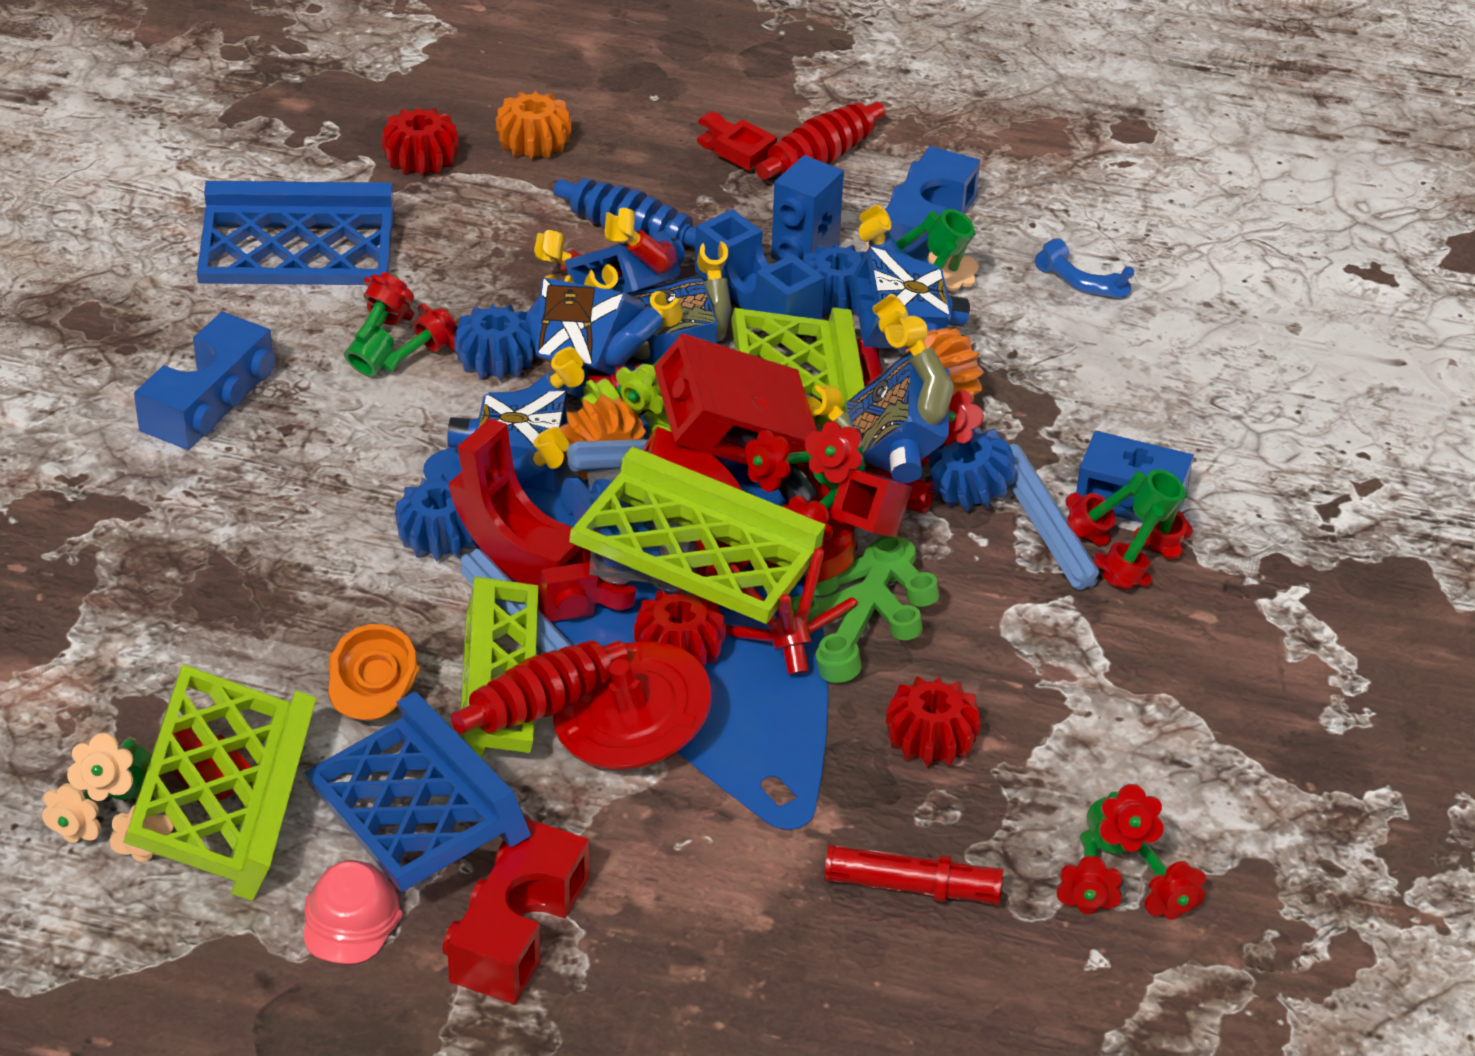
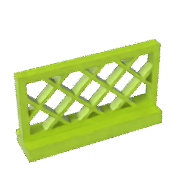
M833 307L829 320L734 308L731 321L735 350L754 356L760 355L766 360L798 369L806 395L813 393L822 400V396L816 390L815 385L836 387L842 395L841 409L844 412L847 411L846 402L864 388L851 310ZM746 327L762 329L769 335L761 339ZM796 334L816 336L817 341L808 345L798 338ZM782 343L795 354L786 357L775 349L774 346ZM807 361L821 371V373L813 376L799 365ZM813 416L815 425H818L820 428L826 422L831 421L827 416Z
M632 446L622 458L621 472L571 529L569 542L767 624L780 607V596L784 593L789 594L803 575L807 576L813 551L815 548L822 546L826 525ZM618 500L634 505V507L622 508ZM666 519L683 526L670 528ZM653 520L657 530L634 533L629 523ZM617 525L621 534L605 536L592 530L596 527ZM715 539L729 544L731 547L719 548ZM701 540L706 550L683 553L678 543ZM665 545L670 555L655 557L643 552L642 548ZM764 559L782 567L768 568ZM750 560L755 570L732 573L727 563ZM714 565L718 575L703 577L692 572L691 568ZM763 585L768 596L764 601L742 593L740 588Z
M182 664L123 843L233 880L230 894L253 901L271 865L317 697L295 690L290 702ZM187 687L209 694L216 705L197 710L185 693ZM251 709L271 716L270 724L252 730L240 711ZM225 717L237 735L218 741L206 722ZM192 728L203 746L184 752L172 733ZM246 747L258 765L239 771L227 752ZM167 752L169 757L164 759L165 754ZM212 758L225 777L205 783L193 764ZM178 769L190 788L170 794L158 775ZM233 788L245 805V808L227 814L214 795ZM153 794L156 800L150 802ZM199 800L212 820L192 826L180 809V806ZM165 812L177 832L163 835L143 828L142 825L145 818ZM240 824L239 831H238L235 826ZM220 831L233 850L231 858L208 850L201 838Z

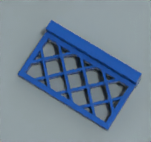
M206 181L204 197L206 208L197 268L198 283L365 285L363 282L366 277L370 278L372 274L380 276L381 272L389 273L391 236L395 221L392 183ZM215 226L240 228L225 237L215 229ZM263 227H287L274 237H271L261 229ZM310 227L333 228L320 238L309 230ZM356 228H381L367 238L355 230ZM252 235L262 245L246 254L236 245ZM297 236L309 244L296 254H292L283 246ZM346 236L356 246L340 255L330 246ZM225 252L237 260L228 267H210L211 261ZM271 253H275L284 261L275 268H263L258 264L259 261ZM319 253L331 261L323 268H310L305 264V262ZM367 253L378 262V269L357 268L352 263Z
M416 691L396 702L402 715L400 719L304 772L311 788L401 892L498 836L510 847L531 836L514 791ZM403 740L404 744L399 753L381 754L382 751ZM427 769L423 779H404L408 770ZM390 771L386 780L367 781L371 772ZM354 772L349 782H329L343 773ZM451 795L447 805L427 806L431 796ZM414 796L410 806L390 807L395 797ZM358 798H377L372 808H354ZM479 821V823L463 832H452L456 822ZM418 823H438L434 833L414 834ZM401 824L396 834L376 835L381 825ZM406 851H425L424 855L401 867L399 865Z

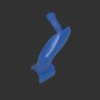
M1056 238L1048 241L1043 245V250L1035 257L1036 267L1040 271L1049 272L1052 270L1078 291L1118 299L1126 297L1131 292L1129 279L1134 275L1132 267H1125L1121 274L1098 275L1086 273L1068 261L1069 249L1062 239Z

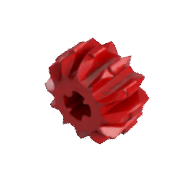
M418 106L413 111L401 109L399 115L388 117L387 126L383 128L382 150H385V158L389 160L390 168L402 169L404 175L416 172L423 176L425 172L430 171L439 174L442 167L453 165V159L457 155V148L459 147L458 132H456V125L452 123L450 115L445 113L439 114L437 108L421 110Z
M678 588L676 593L670 595L658 590L654 600L642 601L641 609L636 616V623H634V640L636 642L655 641L658 642L657 645L667 643L677 646L693 655L703 667L706 663L718 662L721 647H723V640L726 639V623H724V616L721 615L718 604L705 600L693 593L685 594L681 588Z
M938 675L934 682H926L921 677L916 676L911 686L898 685L894 699L890 700V706L886 710L885 723L888 724L887 731L891 748L902 749L905 761L915 758L923 759L926 768H928L932 761L936 760L950 767L955 756L968 758L969 752L973 748V743L976 742V736L980 734L981 725L975 694L964 693L961 681L949 685L943 683L940 675Z

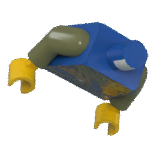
M720 241L718 260H711L705 255L704 243H702L699 249L697 265L703 273L707 274V281L703 282L699 275L627 293L646 303L645 308L651 307L650 297L655 291L664 292L667 305L674 298H679L683 317L678 324L672 327L661 326L631 356L632 358L639 360L642 364L653 365L665 354L681 333L716 344L725 338L732 310L727 278H722L721 274L728 257V248L724 242ZM605 265L602 270V278L606 285H603L595 279L594 272L590 270L584 285L613 290L618 281L617 271L611 265Z
M917 316L900 317L901 324H889L886 326L885 335L888 343L895 348L908 347L910 351L846 402V412L841 409L843 402L841 392L834 386L815 385L816 390L822 396V403L814 397H807L813 416H827L831 421L839 423L841 428L850 426L860 432L862 436L861 445L863 446L862 454L868 467L874 469L881 468L891 473L892 478L901 483L914 482L922 475L921 460L946 441L949 427V405L954 392V385L950 379V370L943 367L932 347L927 349L923 343L927 337L928 329L925 321Z

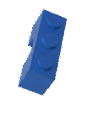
M929 146L919 161H913L909 168L907 179L902 185H896L890 203L885 209L891 220V229L888 232L896 242L921 224L930 211L941 215L946 209H955L965 214L977 197L980 159ZM928 232L902 251L914 259L929 263L928 256L931 251L927 246Z
M733 209L696 226L695 272L705 280H708L707 274L703 273L697 265V256L702 243L705 245V255L711 260H718V246L720 241L724 242L728 248V257L721 274L722 278H727L730 299L740 307L747 310L822 320L825 277L797 256L792 254L769 265L762 248L763 231Z
M221 311L193 337L197 371H179L163 365L134 392L139 431L183 449L190 450L204 435L209 434L215 425L234 406L239 405L245 395L262 379L270 375L275 364L271 329Z

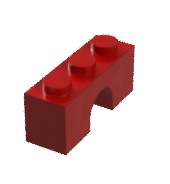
M527 818L524 819L531 836L513 847H510L504 840L502 841L496 855L493 870L487 879L481 878L477 881L470 897L468 910L461 921L454 920L446 932L442 947L443 954L448 956L450 983L514 1005L540 963L539 922L522 917L521 915L530 912H545L566 919L589 879L588 838Z

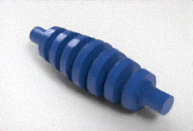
M588 178L581 179L577 184L559 179L555 184L554 196L570 201L573 213L581 217L586 216L588 221L596 225L601 224L603 229H605L606 212L618 216L620 208H628L635 212L634 231L642 230L649 235L666 230L670 237L677 238L683 247L689 245L695 248L696 228L693 227L692 217L683 212L678 213L674 207L668 204L663 205L660 200L653 196L647 197V194L637 189L630 190V188L620 185L613 186L611 183L602 181L597 183L595 180Z

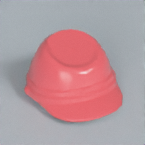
M344 860L329 867L314 885L312 893L307 895L305 899L304 942L307 950L313 956L324 961L338 964H357L367 961L380 951L389 934L403 917V912L400 910L399 896L394 886L387 879L386 875L371 863L358 860Z

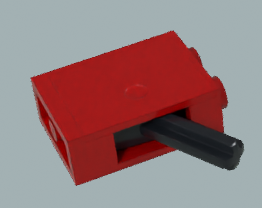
M681 333L654 366L675 444L748 465L745 457L746 444L750 440L757 439L758 433L762 430L771 431L774 437H784L789 445V453L806 451L804 445L806 437L811 432L817 431L798 369ZM805 463L789 464L790 473L788 477L781 478L778 490L788 503L796 495L802 496L806 499L807 503L817 499L816 488L801 470Z

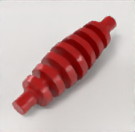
M878 101L868 106L860 102H854L845 107L843 106L806 120L768 149V159L756 165L758 176L762 180H767L774 175L780 177L803 155L826 164L832 163L873 132L874 122L885 116L884 106Z
M590 640L579 643L577 646L571 645L559 650L529 657L520 664L505 671L503 675L495 677L487 685L474 690L469 697V706L451 714L452 725L460 734L479 727L486 733H494L504 728L521 725L524 722L529 723L542 717L552 716L576 702L578 698L593 691L595 687H599L607 682L611 677L609 671L610 664L618 659L627 660V649L621 641H615L602 647L598 642Z

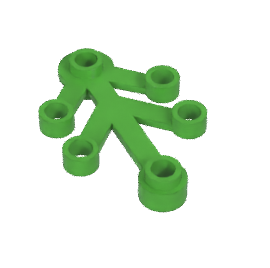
M881 536L868 545L863 557L855 559L847 570L831 579L816 584L814 595L829 596L819 600L813 596L807 622L850 597L857 600V605L847 612L837 633L824 637L816 650L819 675L825 681L832 683L846 682L855 678L860 673L862 665L857 642L874 609L887 621L890 626L891 635L898 640H911L922 633L923 626L920 610L915 606L923 607L935 603L939 598L937 578L934 574L919 572L912 565L916 560V551L911 541L899 536L896 538ZM866 576L863 582L834 593L840 585ZM898 581L906 589L909 603L914 606L902 605L886 587L888 582ZM802 595L791 599L793 614H797Z

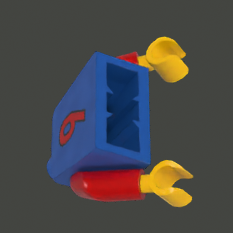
M620 208L618 216L606 212L605 238L610 242L619 244L583 255L573 249L564 252L562 250L565 235L547 230L544 234L537 233L534 253L538 260L560 263V269L571 275L576 284L584 285L587 275L592 270L595 274V279L600 284L606 285L602 278V270L605 265L609 264L614 267L618 275V281L613 290L625 293L679 276L681 271L679 265L685 259L682 243L677 238L670 237L666 230L649 235L642 230L634 231L635 212L628 208Z

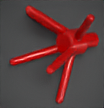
M817 547L813 551L797 614H793L791 597L789 594L784 593L780 596V617L777 618L773 615L767 623L770 630L726 625V636L773 642L775 651L783 650L788 675L805 673L809 671L804 646L811 643L810 634L857 605V600L850 597L807 622L824 556V550L821 547ZM736 565L729 566L732 573L741 572ZM754 587L740 588L744 594L764 601Z

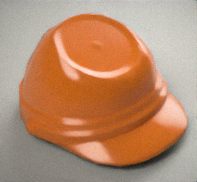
M368 624L356 627L342 637L334 651L329 654L328 695L332 706L346 717L368 721L379 719L393 711L397 707L396 702L404 698L410 691L417 675L420 673V666L417 665L416 650L409 637L399 629L384 624Z

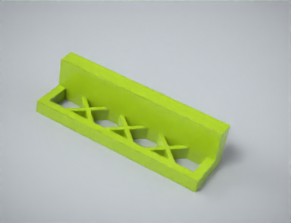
M474 576L465 618L460 709L469 706V697L474 690L487 685L489 681L503 674L508 669L536 655L538 585ZM495 599L523 602L525 606L521 611L509 616L495 603ZM508 634L522 647L508 655L494 640ZM534 721L524 722L519 725L520 731L503 729L494 733H486L479 727H476L463 734L459 733V736L482 759L485 747L530 753L533 744Z

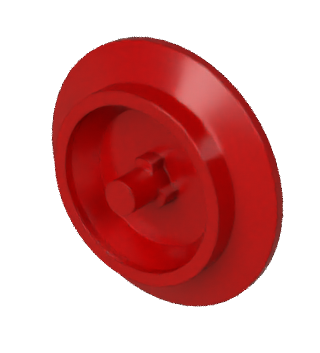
M655 641L624 643L628 652L627 660L618 659L610 664V679L553 715L554 729L559 741L575 758L589 765L605 769L638 768L669 757L692 740L703 726L709 714L712 689L709 677L702 664L689 652L671 644L662 643L657 645L658 642Z

